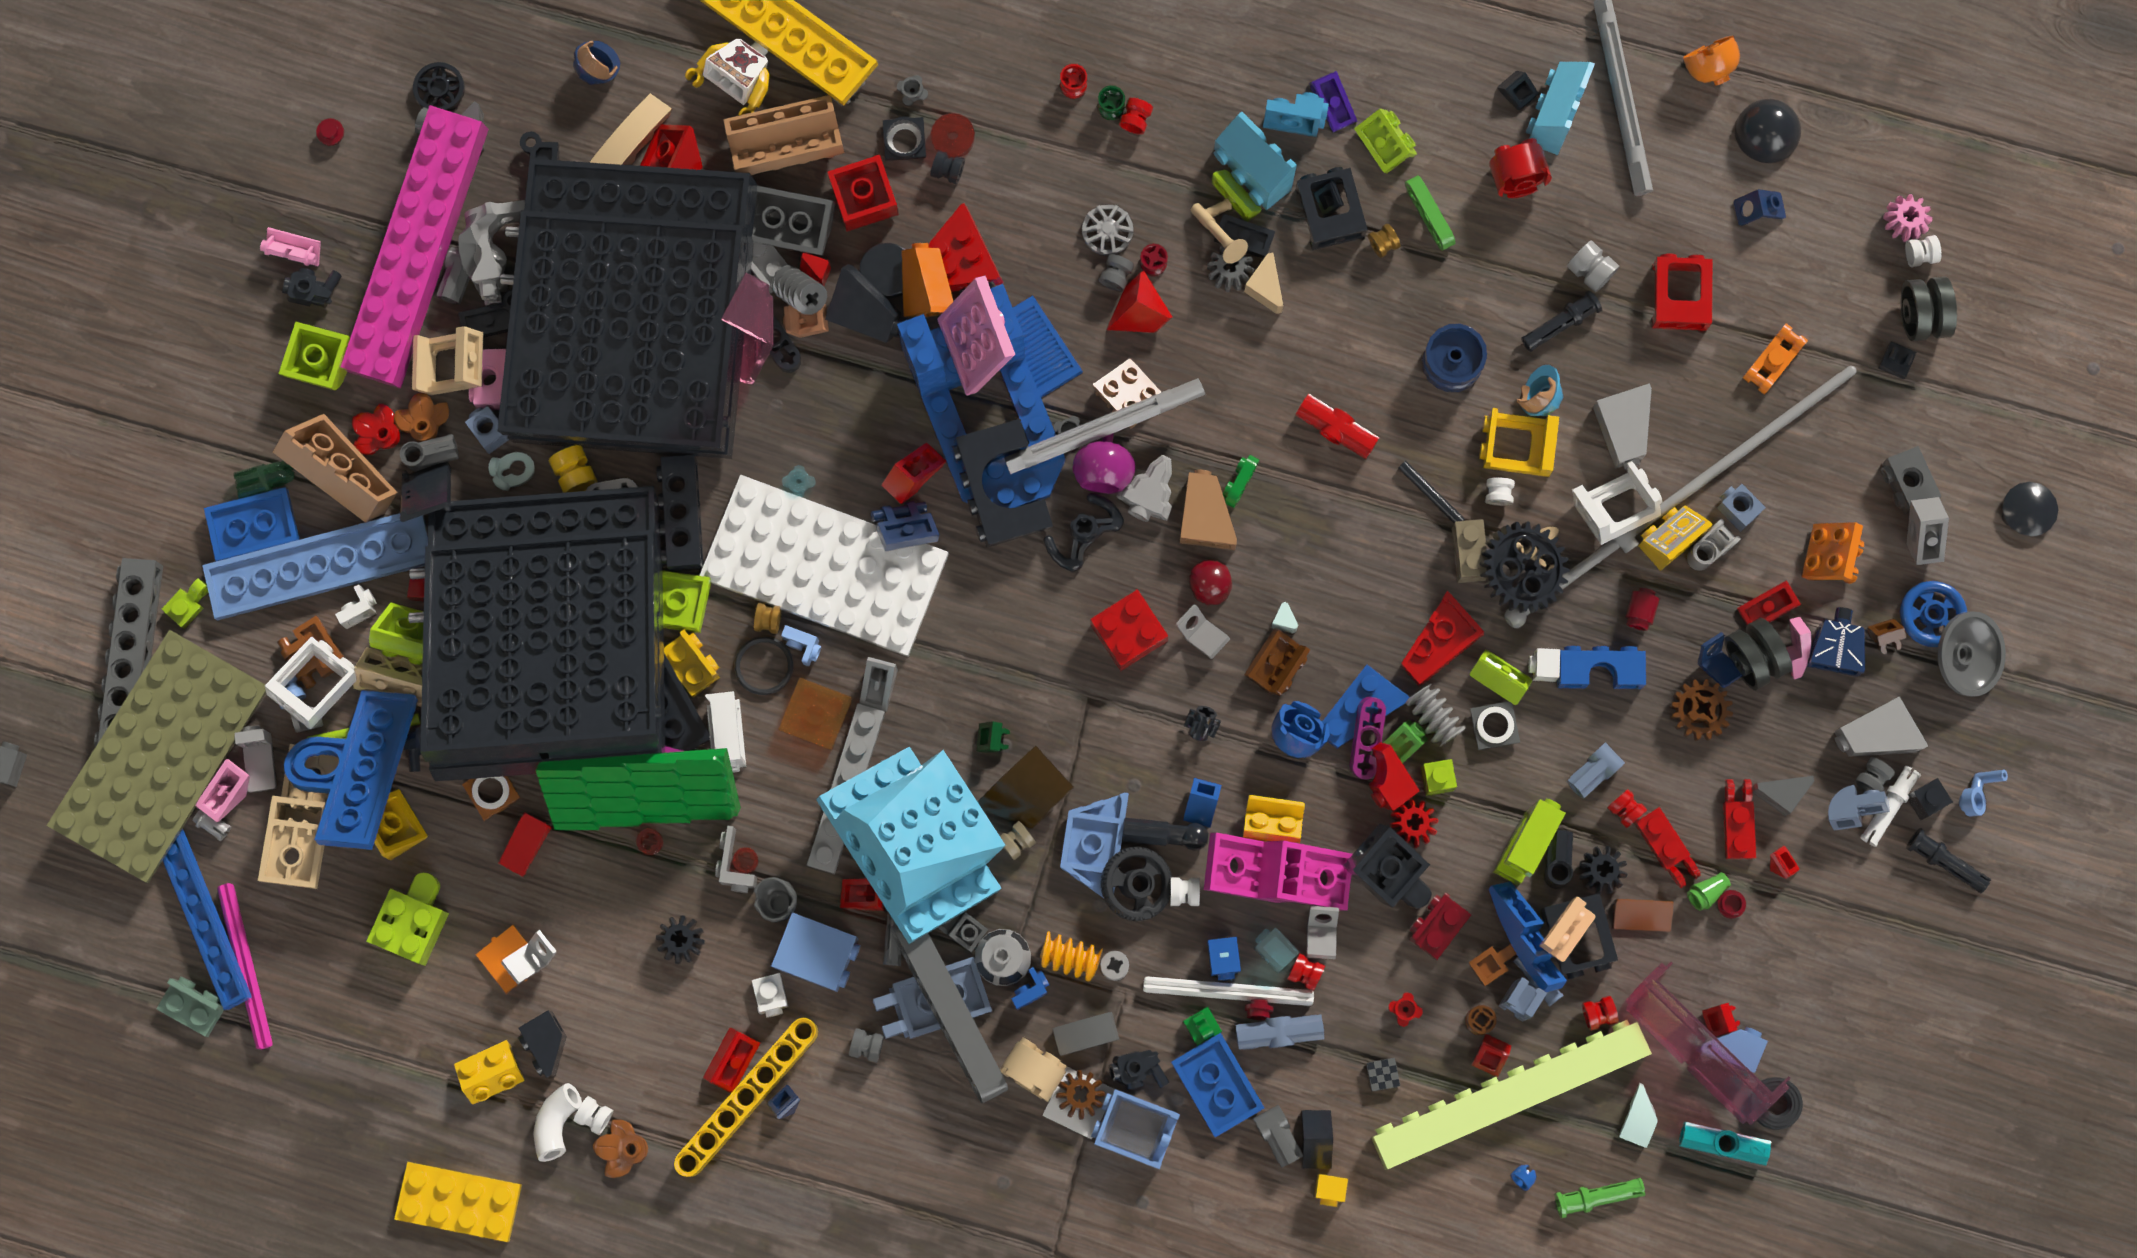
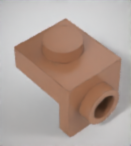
M826 304L817 313L811 315L802 314L790 305L785 306L783 325L786 332L799 338L828 332V321L825 320L827 315Z

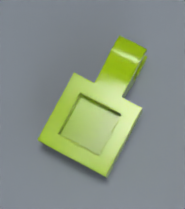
M198 578L190 586L188 593L180 588L162 610L181 628L185 629L204 609L198 602L208 593L207 584Z

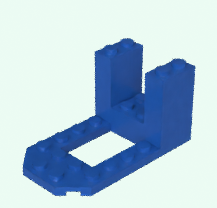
M1001 284L991 288V292L998 310L1004 316V326L1015 355L999 371L1018 418L1021 419L1029 447L1054 437L1056 434L1025 359L1023 332L1005 287ZM922 314L897 324L902 350L961 500L968 503L967 500L971 499L968 488H963L959 473L963 472L960 461L955 462L951 446L955 445L954 440L956 437L966 435L949 392L951 389L962 386L941 328L930 331L925 316ZM1011 453L993 459L983 470L982 486L987 497L1001 507L1016 508L1050 497L1066 462V458L1063 453L1032 467L1010 474L1004 457L1014 454Z

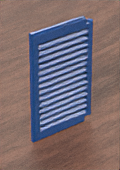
M1033 295L1013 307L1024 335L1025 359L1041 398L1083 373Z

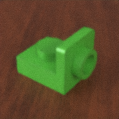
M1407 720L1383 743L1392 746L1403 764L1428 741V738L1425 736V730L1421 725Z

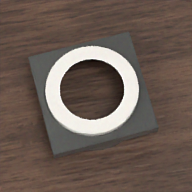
M1511 702L1470 708L1473 732L1478 750L1520 743L1513 704ZM1498 712L1506 717L1508 730L1503 736L1491 737L1484 731L1483 721L1488 714Z

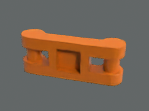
M1787 323L1743 377L1748 383L1751 381L1759 387L1758 391L1764 395L1808 341L1804 336L1801 335L1799 337L1791 331L1792 327ZM1783 340L1792 345L1789 351L1780 345ZM1760 369L1769 374L1767 379L1758 373Z

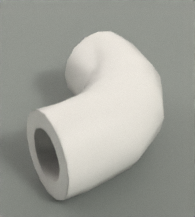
M569 1083L562 1085L544 1101L536 1116L533 1136L536 1154L541 1162L554 1160L566 1152L562 1137L563 1126L567 1118L577 1111L582 1104L578 1091Z

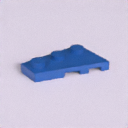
M1366 665L1322 721L1323 725L1327 722L1329 726L1330 736L1327 742L1338 749L1353 739L1358 705L1362 699L1375 697L1383 701L1386 707V717L1406 704L1410 697L1370 666ZM1372 702L1371 707H1366L1365 709L1370 714L1369 722L1363 721V725L1372 726L1375 724L1371 722L1372 714L1378 712V708L1374 707V702Z

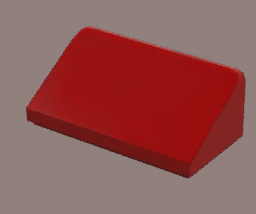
M729 1028L703 1079L732 1093L740 1083L760 1043L733 1028Z

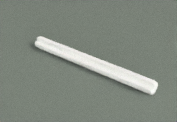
M1145 977L1143 990L1147 993L1243 1001L1262 999L1267 1000L1268 1003L1311 1006L1314 1002V992L1304 989Z

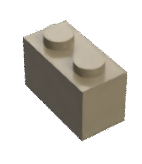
M1484 520L1455 522L1452 527L1458 583L1486 581L1487 578L1480 577V574L1487 571L1485 567L1480 565V562L1487 560L1481 554V551L1487 549Z

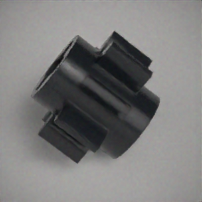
M1198 706L1196 711L1190 709L1184 727L1189 728L1188 734L1193 739L1206 741L1209 736L1215 738L1221 720L1216 719L1217 713L1212 708Z

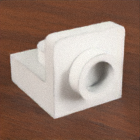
M359 584L354 589L360 602H350L341 608L342 611L335 614L339 623L346 629L377 614L373 605L377 604L373 594L369 589L364 590Z
M777 973L752 980L758 1004V1013H765L766 1018L783 1014L782 1009L788 1007L781 974Z

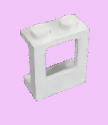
M1632 461L1627 463L1628 473L1596 489L1587 492L1583 485L1572 489L1575 508L1601 545L1661 516L1660 504L1663 501L1659 491L1656 488L1652 489L1650 487L1644 470H1638ZM1629 489H1635L1648 508L1621 522H1614L1602 506V503Z

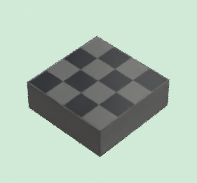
M1395 1058L1366 1063L1371 1092L1400 1087Z

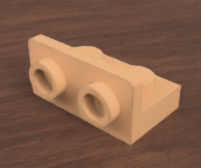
M1579 897L1571 900L1539 945L1561 962L1566 960L1595 919V915L1584 907L1586 902Z

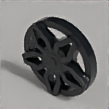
M435 62L424 66L417 73L413 81L414 96L423 108L437 105L440 99L444 106L437 108L450 111L457 107L464 96L465 83L460 72L454 66L447 63ZM441 68L442 76H437ZM434 69L431 79L429 77L422 78L427 72ZM445 69L450 70L457 77L447 78ZM452 82H459L453 87L450 86V83ZM419 83H428V84H427V87H424L423 85H421V84H419ZM418 88L427 92L423 101L419 96ZM459 89L456 98H454L450 91L455 92ZM433 97L434 100L431 103L427 104L429 98ZM450 97L451 103H447L444 98Z

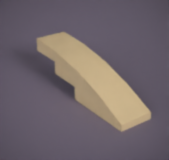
M650 93L614 131L590 163L631 165L635 161L636 154L653 138L654 131L671 115L672 108Z

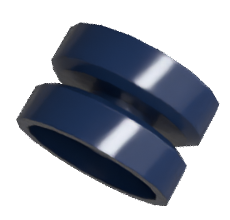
M1448 324L1437 329L1430 337L1422 358L1423 372L1428 381L1437 389L1446 392H1461L1471 387L1480 377L1487 359L1486 344L1482 336L1472 327L1463 324Z

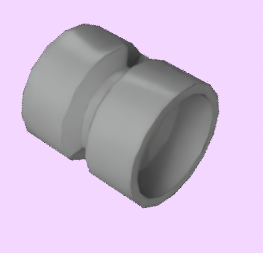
M1591 240L1572 258L1567 267L1577 277L1584 276V283L1596 293L1610 280L1620 266L1609 256L1603 257V250Z

